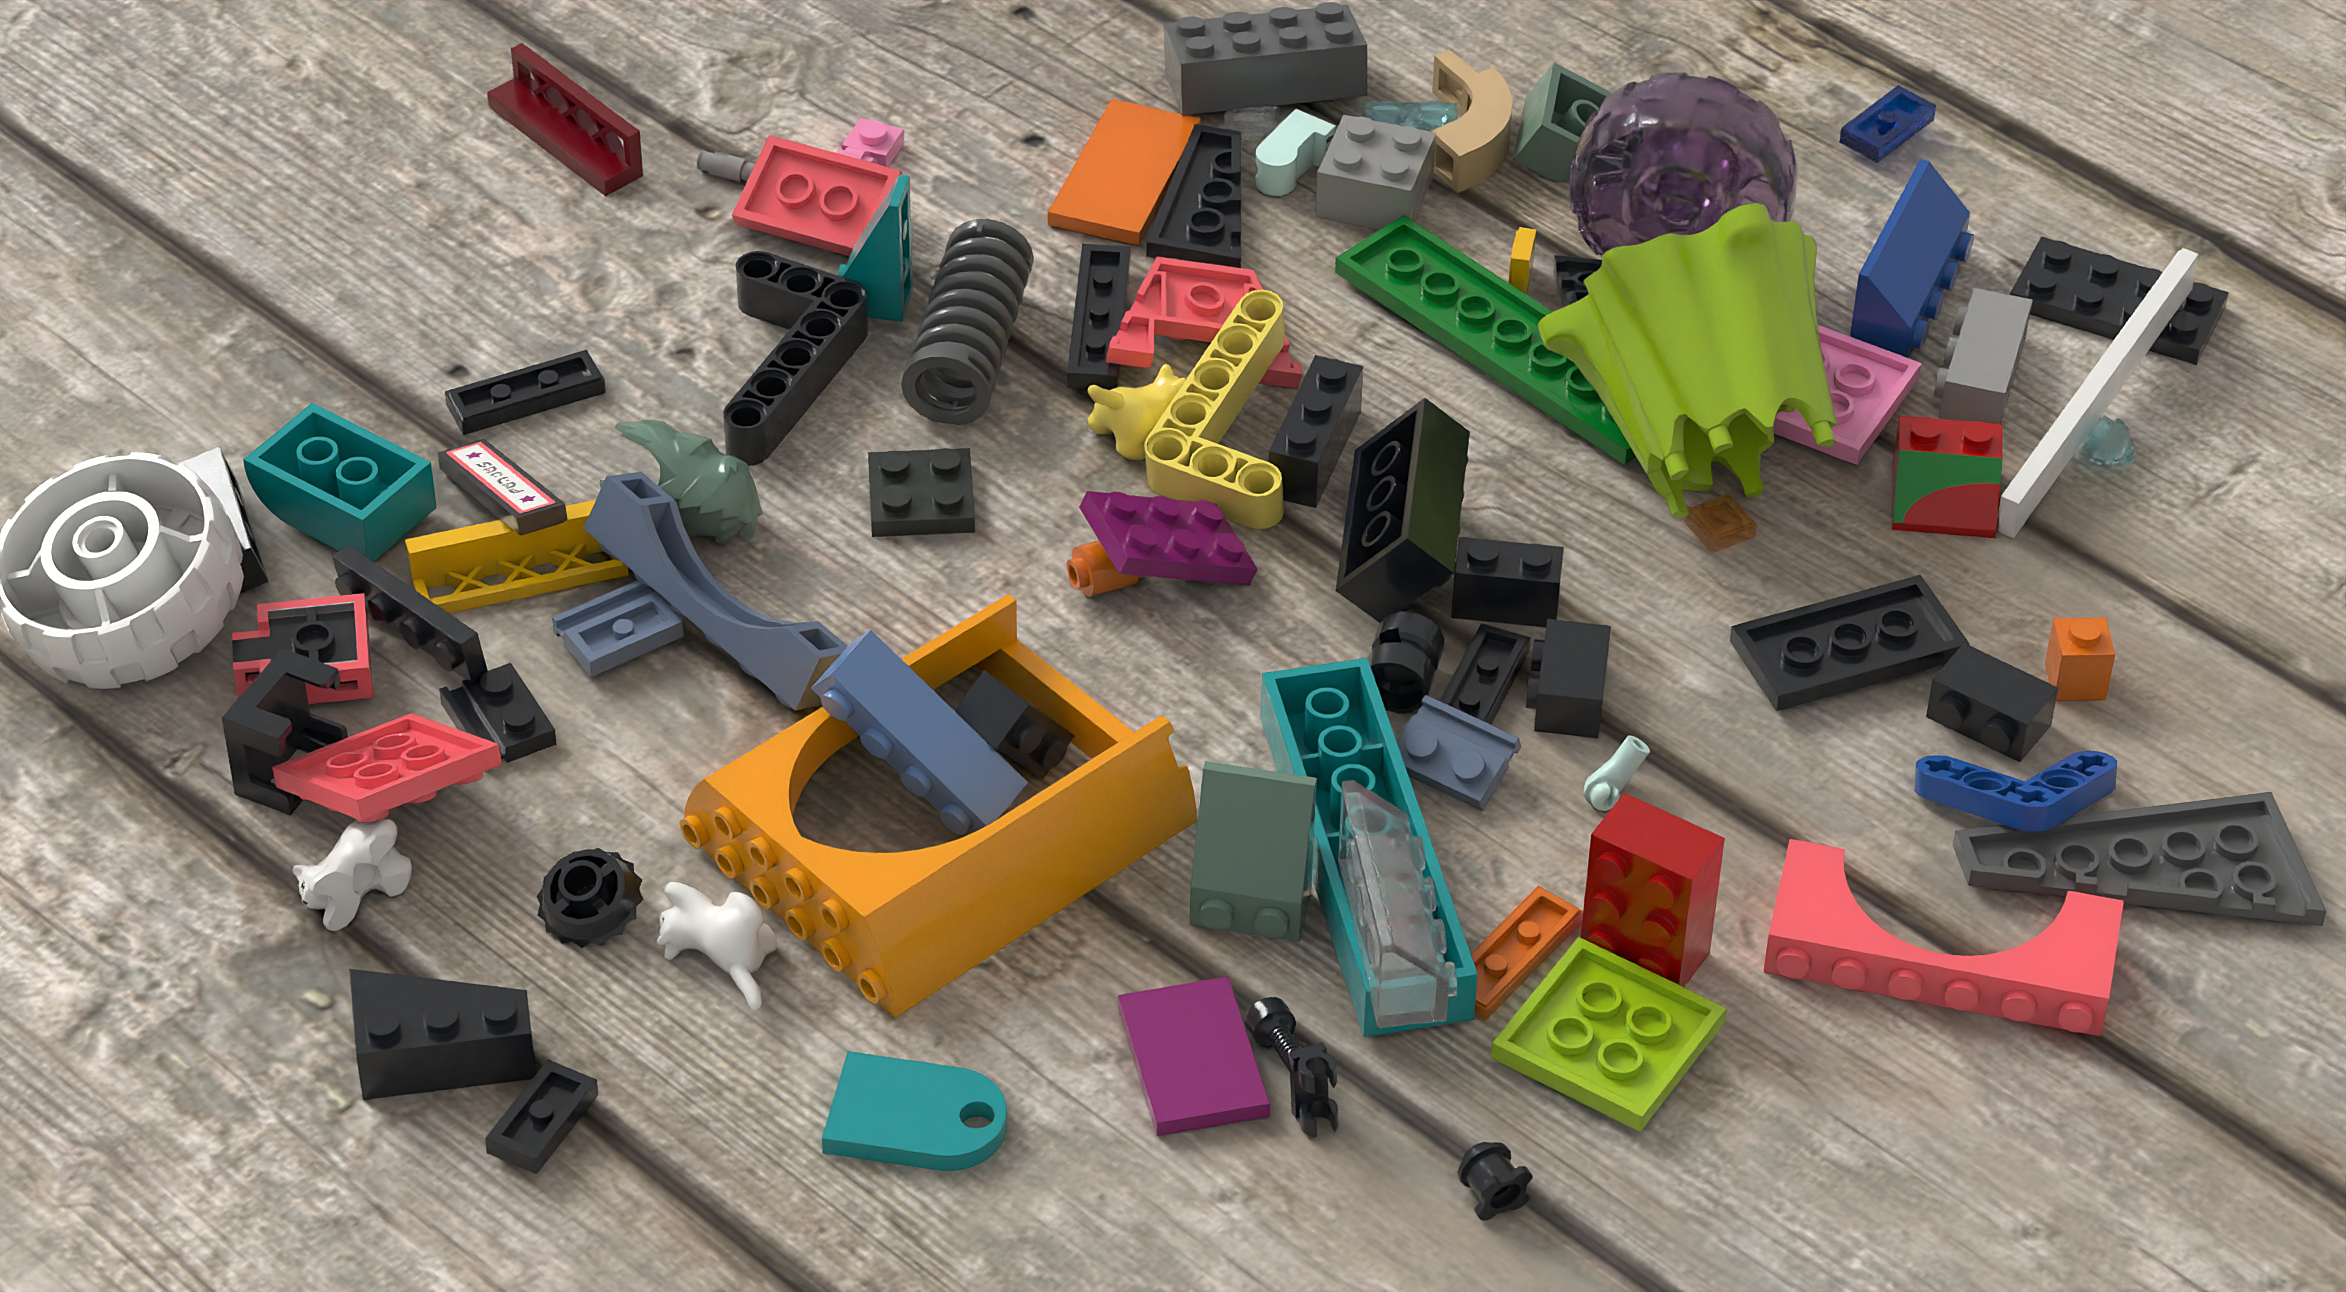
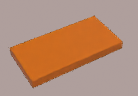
M1111 99L1049 208L1048 225L1139 246L1165 198L1194 124L1201 125V118Z

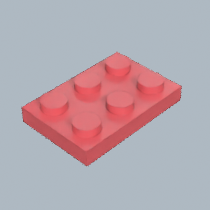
M769 135L735 206L732 217L735 225L850 256L858 238L898 176L902 175V172L898 169Z

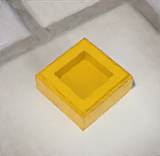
M1519 227V231L1516 230L1510 257L1508 283L1527 295L1534 265L1536 229Z

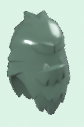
M642 420L641 422L616 423L614 428L622 432L621 436L642 445L643 448L651 452L659 463L660 479L658 486L676 501L688 536L715 537L716 544L731 540L741 531L749 538L754 537L757 518L763 512L757 488L747 463L735 456H727L719 452V449L710 438L687 432L680 433L662 421ZM600 480V487H602L604 480Z

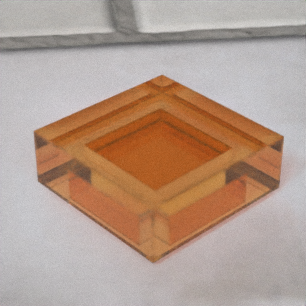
M1730 494L1688 508L1689 514L1684 518V523L1711 553L1752 539L1756 535L1757 524Z

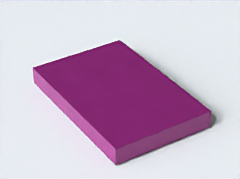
M1228 976L1118 995V1011L1156 1136L1269 1117L1270 1102Z

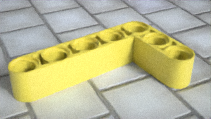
M1263 289L1254 290L1245 294L1240 299L1148 435L1144 444L1147 480L1152 491L1174 500L1195 502L1206 500L1215 503L1223 511L1224 517L1227 520L1258 530L1275 526L1283 517L1284 504L1281 472L1275 465L1222 446L1219 442L1284 345L1283 302L1274 292Z

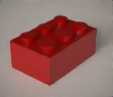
M1624 793L1591 834L1580 938L1685 987L1710 954L1725 838Z

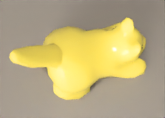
M1164 364L1154 383L1137 388L1120 386L1107 390L1096 385H1090L1088 394L1095 403L1092 413L1087 418L1088 427L1099 435L1114 434L1116 451L1122 457L1130 460H1144V444L1148 435L1186 379H1180L1173 375L1170 365Z

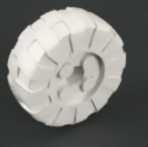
M131 452L128 456L110 458L108 455L74 465V469L54 480L50 478L25 498L26 503L12 520H7L0 533V612L4 623L13 639L30 656L33 662L41 670L64 683L72 680L86 684L88 688L114 689L120 688L121 684L142 679L148 682L177 669L179 662L192 653H200L222 630L224 626L223 620L227 613L235 608L242 588L244 575L240 563L242 562L243 554L234 526L221 501L194 471L184 464L176 466L161 455Z

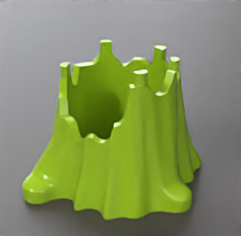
M1753 203L1734 208L1724 214L1713 226L1694 235L1665 234L1642 244L1616 247L1605 252L1602 256V266L1584 280L1589 294L1571 305L1546 315L1538 323V330L1543 345L1548 350L1564 355L1574 362L1599 395L1644 471L1648 474L1657 493L1666 500L1671 516L1674 519L1682 518L1689 514L1683 498V490L1708 492L1713 486L1711 462L1717 461L1730 470L1740 480L1746 497H1756L1765 491L1759 474L1761 453L1774 444V420L1776 414L1780 411L1789 413L1797 409L1808 426L1811 427L1817 445L1831 447L1836 442L1831 428L1837 425V420L1822 358L1816 316L1814 275L1817 245L1812 236L1803 234L1799 223L1771 220L1769 212L1763 204Z

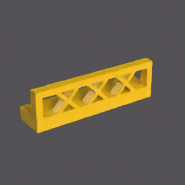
M596 500L567 505L568 520L565 523L522 536L500 519L405 539L409 576L413 589L449 614L628 576V567L617 557L611 556L612 560L595 564L583 560L588 554L603 551L600 543L583 529ZM546 563L559 566L555 572L543 575L532 571L536 565ZM494 574L508 577L504 583L492 586L480 582L485 576ZM442 585L457 588L450 595L431 599L427 591L428 588Z

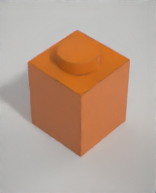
M2106 617L2053 618L2045 668L2049 683L2058 687L2056 701L2106 700L2115 659V651Z

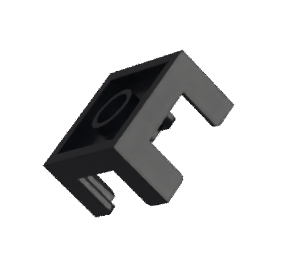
M282 648L224 714L222 723L235 795L291 816L303 799L277 788L275 783L270 782L274 778L272 767L288 761L297 749L309 753L348 738V733L344 725L309 712L305 682L319 688L337 690L340 686L338 668Z

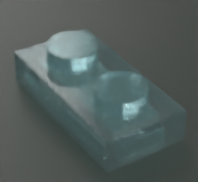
M1389 100L1379 102L1363 101L1362 117L1399 126H1412L1431 132L1458 119L1457 103H1441L1437 101L1426 103L1393 102Z

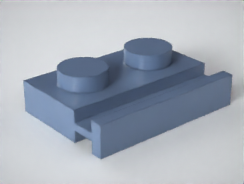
M638 580L552 617L555 635L557 637L561 636L565 640V647L590 677L684 637L683 621L670 608L657 591L653 592L649 586L642 584Z
M1425 695L1421 701L1422 706L1416 715H1412L1396 741L1408 776L1483 811L1507 772L1509 762L1514 753L1518 754L1521 749L1519 737Z

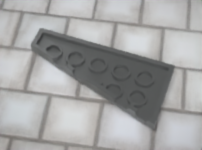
M2272 792L2077 815L2068 818L2049 830L2040 832H2027L2006 825L1955 830L1952 846L1968 886L2066 897L2068 891L2122 900L2125 904L2323 926L2326 915L2323 902Z

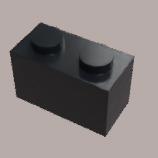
M1459 537L1456 556L1457 565L1454 572L1451 618L1546 628L1547 619L1557 620L1564 547Z
M1547 619L1545 640L1534 639L1531 671L1540 672V677L1529 676L1526 708L1536 709L1534 731L1598 738L1611 626Z
M1963 643L1932 679L1926 717L1994 751L2021 762L2052 724L2058 687Z
M984 670L954 710L984 740L1041 779H1044L1048 772L1063 760L1067 746L1075 737V735L1031 702Z

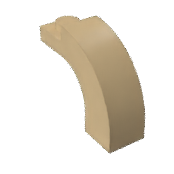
M1448 49L1434 55L1432 93L1459 115L1460 118L1431 131L1436 133L1434 173L1456 193H1459L1490 177L1504 162L1510 144L1513 101L1506 80L1494 67L1477 73L1470 64L1465 63Z

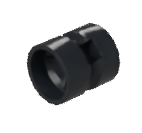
M1411 612L1393 613L1385 617L1378 626L1368 661L1386 711L1395 713L1413 712L1421 708V701L1424 696H1429L1434 681V673L1438 668L1444 650L1445 638L1441 629L1432 620L1420 614Z

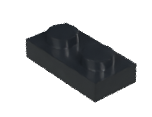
M547 1059L486 1136L487 1154L538 1174L599 1095L597 1079Z

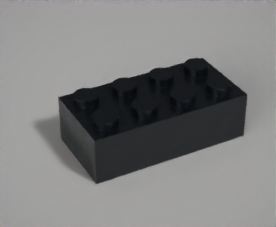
M1423 398L1358 447L1354 453L1336 592L1379 623L1393 613L1408 611L1422 595L1435 586H1443L1450 580L1457 565L1455 559L1458 536L1461 530L1459 524L1462 501L1465 495L1463 489L1466 466L1469 459L1467 454L1470 431L1426 398Z

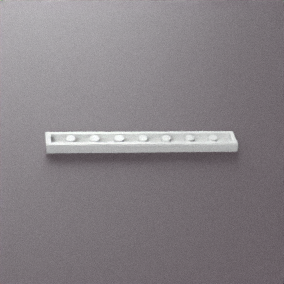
M2182 248L2166 267L2002 494L1997 520V532L2013 539L2191 292L2199 254Z

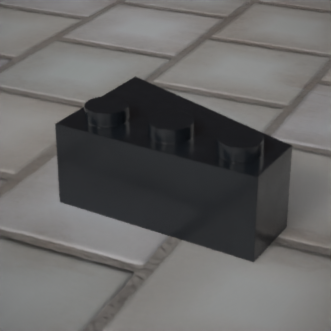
M349 969L355 1049L363 1100L530 1080L535 1076L536 1066L527 990Z

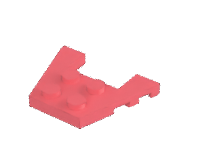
M1156 257L1137 292L1135 302L1130 311H1127L1124 315L1118 333L1112 337L1109 343L1106 363L1151 369L1154 356V335L1166 336L1173 340L1190 339L1212 342L1240 299L1251 291L1263 289L1254 270ZM1286 335L1282 349L1259 384L1299 388L1302 368L1298 361H1292L1288 353L1290 343Z

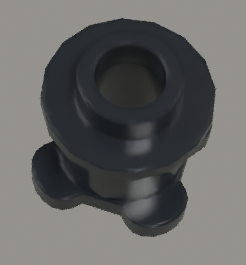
M1481 1142L1474 1145L1464 1154L1462 1163L1457 1171L1460 1182L1465 1187H1471L1479 1198L1480 1202L1476 1205L1474 1211L1478 1218L1483 1221L1490 1220L1496 1214L1509 1209H1519L1529 1200L1526 1190L1527 1184L1532 1180L1533 1175L1526 1166L1514 1168L1510 1162L1511 1151L1504 1143Z

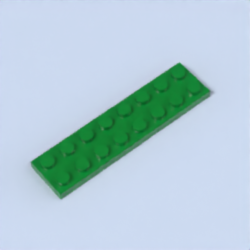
M1405 215L1336 257V274L1622 464L1626 465L1636 458V455L1601 398L1575 363L1564 355L1548 350L1543 345L1538 330V323L1553 311Z

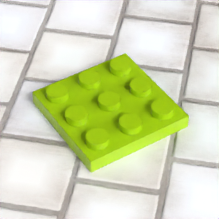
M1578 937L1492 1042L1491 1058L1641 1132L1725 1024L1727 1008Z

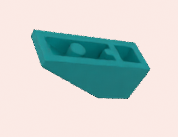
M908 175L898 176L855 243L848 264H840L837 276L855 281L866 289L869 318L902 322L913 292L910 176Z

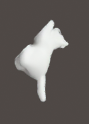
M388 818L367 823L356 820L345 829L333 850L321 863L311 866L295 865L293 867V873L299 880V893L302 896V902L310 909H325L323 924L327 930L336 932L346 927L355 917L362 897L370 890L383 891L390 897L400 895L407 888L411 879L412 865L410 859L401 855L393 846L398 835L397 826L394 821Z
M676 882L668 883L665 886L664 893L674 906L661 913L660 936L657 939L658 945H666L665 958L671 960L681 951L689 948L703 952L722 970L730 974L744 994L750 1008L753 1010L759 1009L762 1005L761 989L750 973L758 971L764 958L768 954L773 953L777 948L774 932L767 924L763 923L764 917L760 906L754 899L740 892H730L724 905L715 906L710 898L693 887Z

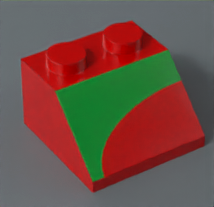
M1899 416L1892 461V530L1995 538L2003 461L2002 424Z

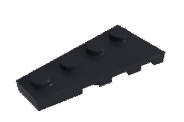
M1194 124L1147 239L1146 257L1155 259L1156 257L1241 268V132Z

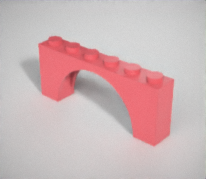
M1794 839L1789 840L1768 935L1764 973L2101 1037L2110 996L2124 901L2068 891L2063 907L2055 920L2046 930L2025 944L1987 955L1962 956L1943 954L1925 950L1898 939L1877 925L1862 910L1847 884L1844 872L1845 849Z

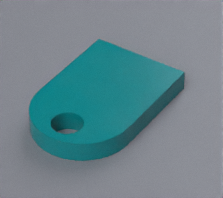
M848 1051L823 1132L822 1152L824 1154L932 1170L955 1171L967 1169L987 1160L1003 1143L1007 1131L1006 1101L1001 1090L992 1080L970 1069ZM972 1117H983L991 1121L988 1126L983 1128H970L963 1124L964 1121Z

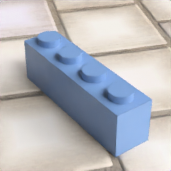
M872 630L851 642L811 687L821 698V704L824 709L836 719L845 721L861 736L860 740L865 749L875 757L888 762L900 774L902 784L911 793L924 797L940 813L939 817L943 824L958 835L967 836L996 821L1028 784L1005 759Z

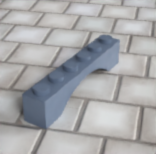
M642 472L606 476L583 528L600 543L601 549L607 554L617 557L634 572V576L639 582L652 587L664 597L674 612L687 617L699 627L709 642L723 648L740 663L741 669L748 675L758 678L776 694V698L780 703L795 711L822 705L821 698L811 687L847 648V645L819 621L797 623L773 619L751 610L735 599L712 577L695 552L683 526L677 503L670 495Z

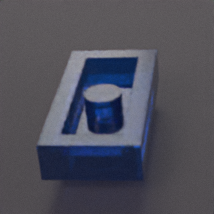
M1898 85L1841 127L1839 143L1878 163L1934 121L1936 105Z

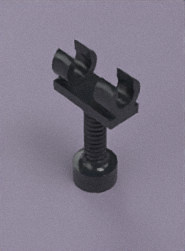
M1267 997L1259 1000L1247 1012L1245 1024L1260 1046L1274 1047L1289 1070L1291 1112L1295 1119L1300 1118L1301 1129L1308 1136L1317 1138V1123L1315 1120L1317 1117L1328 1119L1331 1122V1127L1336 1132L1339 1127L1338 1105L1328 1095V1078L1333 1088L1337 1084L1336 1060L1333 1056L1327 1054V1048L1323 1042L1304 1048L1300 1047L1293 1036L1296 1027L1295 1017L1282 999Z

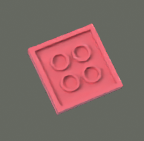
M410 713L273 766L272 770L277 788L297 795L303 800H310L325 806L330 811H338L353 817L358 822L367 823L387 817L390 809L402 804H415L431 800L436 796L437 790L452 784L464 785L476 782L483 777L482 772L502 765V760L497 743Z

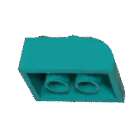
M314 403L307 406L243 459L245 472L252 489L261 502L276 517L338 551L350 545L373 562L437 508L430 461Z

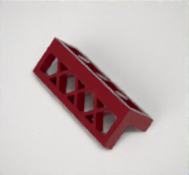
M520 43L511 48L514 79L487 92L489 108L604 196L643 177L640 131L525 44Z

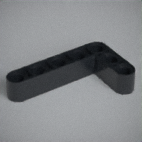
M763 251L746 253L738 258L735 264L738 308L748 316L789 329V331L726 405L723 411L726 455L735 456L747 463L748 466L763 463L769 458L868 335L867 293L861 284Z

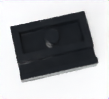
M511 663L487 671L472 684L464 679L462 680V686L450 691L445 686L439 689L441 705L456 728L497 743L501 759L504 758L507 763L557 745L555 728Z

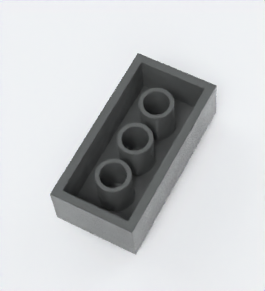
M1325 2L1309 9L1295 10L1290 7H1278L1272 9L1269 13L1249 15L1245 12H1230L1222 18L1202 19L1189 16L1183 17L1177 22L1164 23L1165 75L1182 115L1368 96L1367 43L1348 5Z

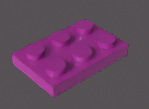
M1087 491L1079 506L1119 574L1250 585L1258 570L1245 550L1244 544L1238 539L1224 517L1223 511L1215 503L1206 500H1198L1197 502L1174 500L1164 496H1133L1116 491L1111 493Z

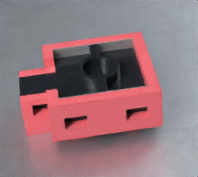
M364 593L257 604L259 630L232 633L233 672L238 698L282 648L338 668L340 686L337 690L331 688L323 689L305 682L308 705L373 698L369 625Z

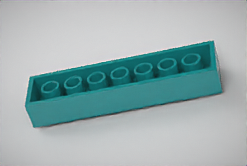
M1368 658L1262 673L1260 719L1277 772L1317 778L1312 880L1363 1037L1474 1020L1478 973Z

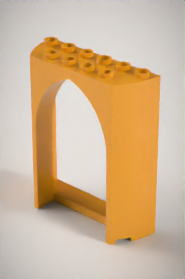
M1010 594L1005 595L903 657L902 660L932 690L975 665L981 671H986L1031 702L1075 735L1071 743L1091 758L1090 761L996 821L960 839L938 846L905 852L870 853L838 849L801 837L792 818L798 798L815 771L837 750L860 736L845 721L836 719L824 707H821L700 781L691 791L686 803L684 819L680 821L681 832L692 847L696 849L701 848L716 861L725 876L730 879L736 878L751 892L755 901L766 910L771 909L783 919L796 938L801 941L807 940L823 955L827 964L834 971H842L859 986V989L868 1001L873 1004L879 1003L895 1018L1197 821L1195 795L1188 766L1182 765L1178 767L1169 743V736L1175 732L1171 722L1163 715H1160L1135 732L1017 639V600Z

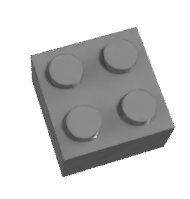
M1343 114L1317 172L1315 217L1376 230L1384 228L1403 215L1415 222L1433 180L1436 133L1420 130L1412 126H1399L1374 121L1366 117H1354Z

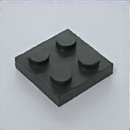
M970 448L868 452L872 537L975 533Z

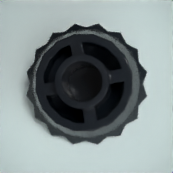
M600 848L574 851L559 859L544 877L543 887L537 895L540 904L537 916L545 922L546 932L556 934L562 944L573 942L581 948L590 943L604 945L610 936L622 935L626 924L637 919L636 907L644 900L639 890L642 879L634 872V863L622 859L618 852H605Z

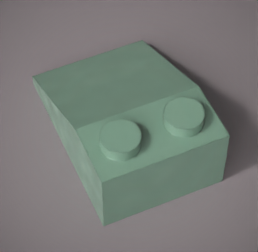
M1553 63L1525 98L1513 160L1555 182L1661 195L1666 188L1676 126L1574 72Z
M1205 761L1190 887V925L1300 942L1312 888L1317 778Z

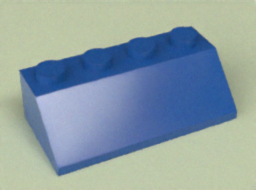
M1919 160L1858 275L1850 337L1906 358L1910 357L1914 348L1920 350L1923 348L1930 325L1928 320H1937L1944 301L1945 292L1943 291L1944 289L1948 291L1953 289L1959 271L1958 261L1966 262L1968 260L1974 241V234L1967 232L1970 218L1969 210L1929 161Z

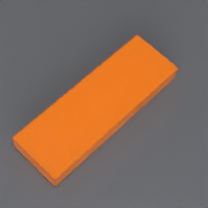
M1537 886L1471 953L1478 973L1474 1014L1486 1021L1582 924L1583 910Z

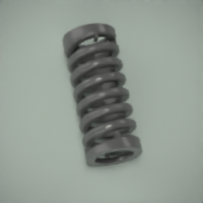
M992 219L967 221L955 228L948 239L945 255L941 260L939 272L935 278L927 308L923 313L922 323L918 328L916 341L912 346L910 359L906 364L901 383L903 395L909 405L920 415L933 422L955 425L971 423L983 416L989 407L991 393L994 391L996 376L1000 372L1002 358L1005 356L1008 340L1012 334L1013 323L1016 321L1018 308L1022 302L1024 289L1027 286L1034 262L1032 247L1027 239L1015 228L1003 222ZM939 401L951 404L952 406L940 403Z

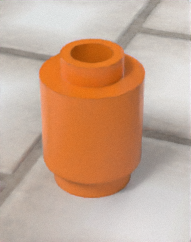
M1099 540L1074 547L1072 559L1067 561V573L1072 586L1076 590L1081 589L1087 597L1134 585L1138 582V578L1143 577L1119 574Z

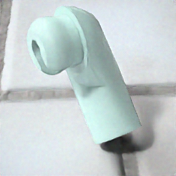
M1627 736L1611 759L1585 781L1584 797L1586 801L1599 811L1612 809L1619 800L1622 789L1650 753L1648 746L1634 736Z

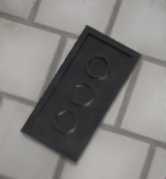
M2041 236L2010 295L2032 299L2030 315L2114 340L2163 272ZM2193 282L2191 292L2148 351L2197 365L2226 308L2229 292L2210 287L2204 283Z
M1921 575L1731 626L1730 634L1731 644L1776 711L1945 665L1963 643L1970 644Z

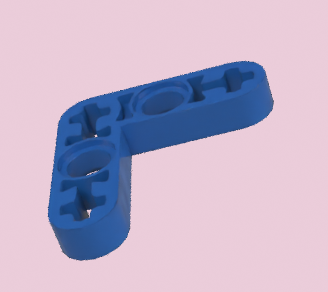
M2081 751L2071 754L2027 781H2023L1956 758L1938 755L1926 756L1916 762L1914 791L1919 796L2014 829L2040 832L2057 826L2112 793L2116 788L2117 760L2107 753Z

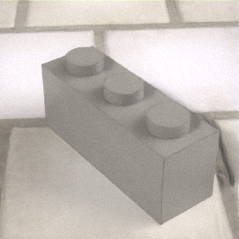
M1974 288L1968 307L1959 305L1953 334L1959 335V338L1949 337L1943 365L1950 367L1949 369L1940 367L1935 384L1934 397L1942 398L1939 419L2001 424L2026 340L2032 299Z

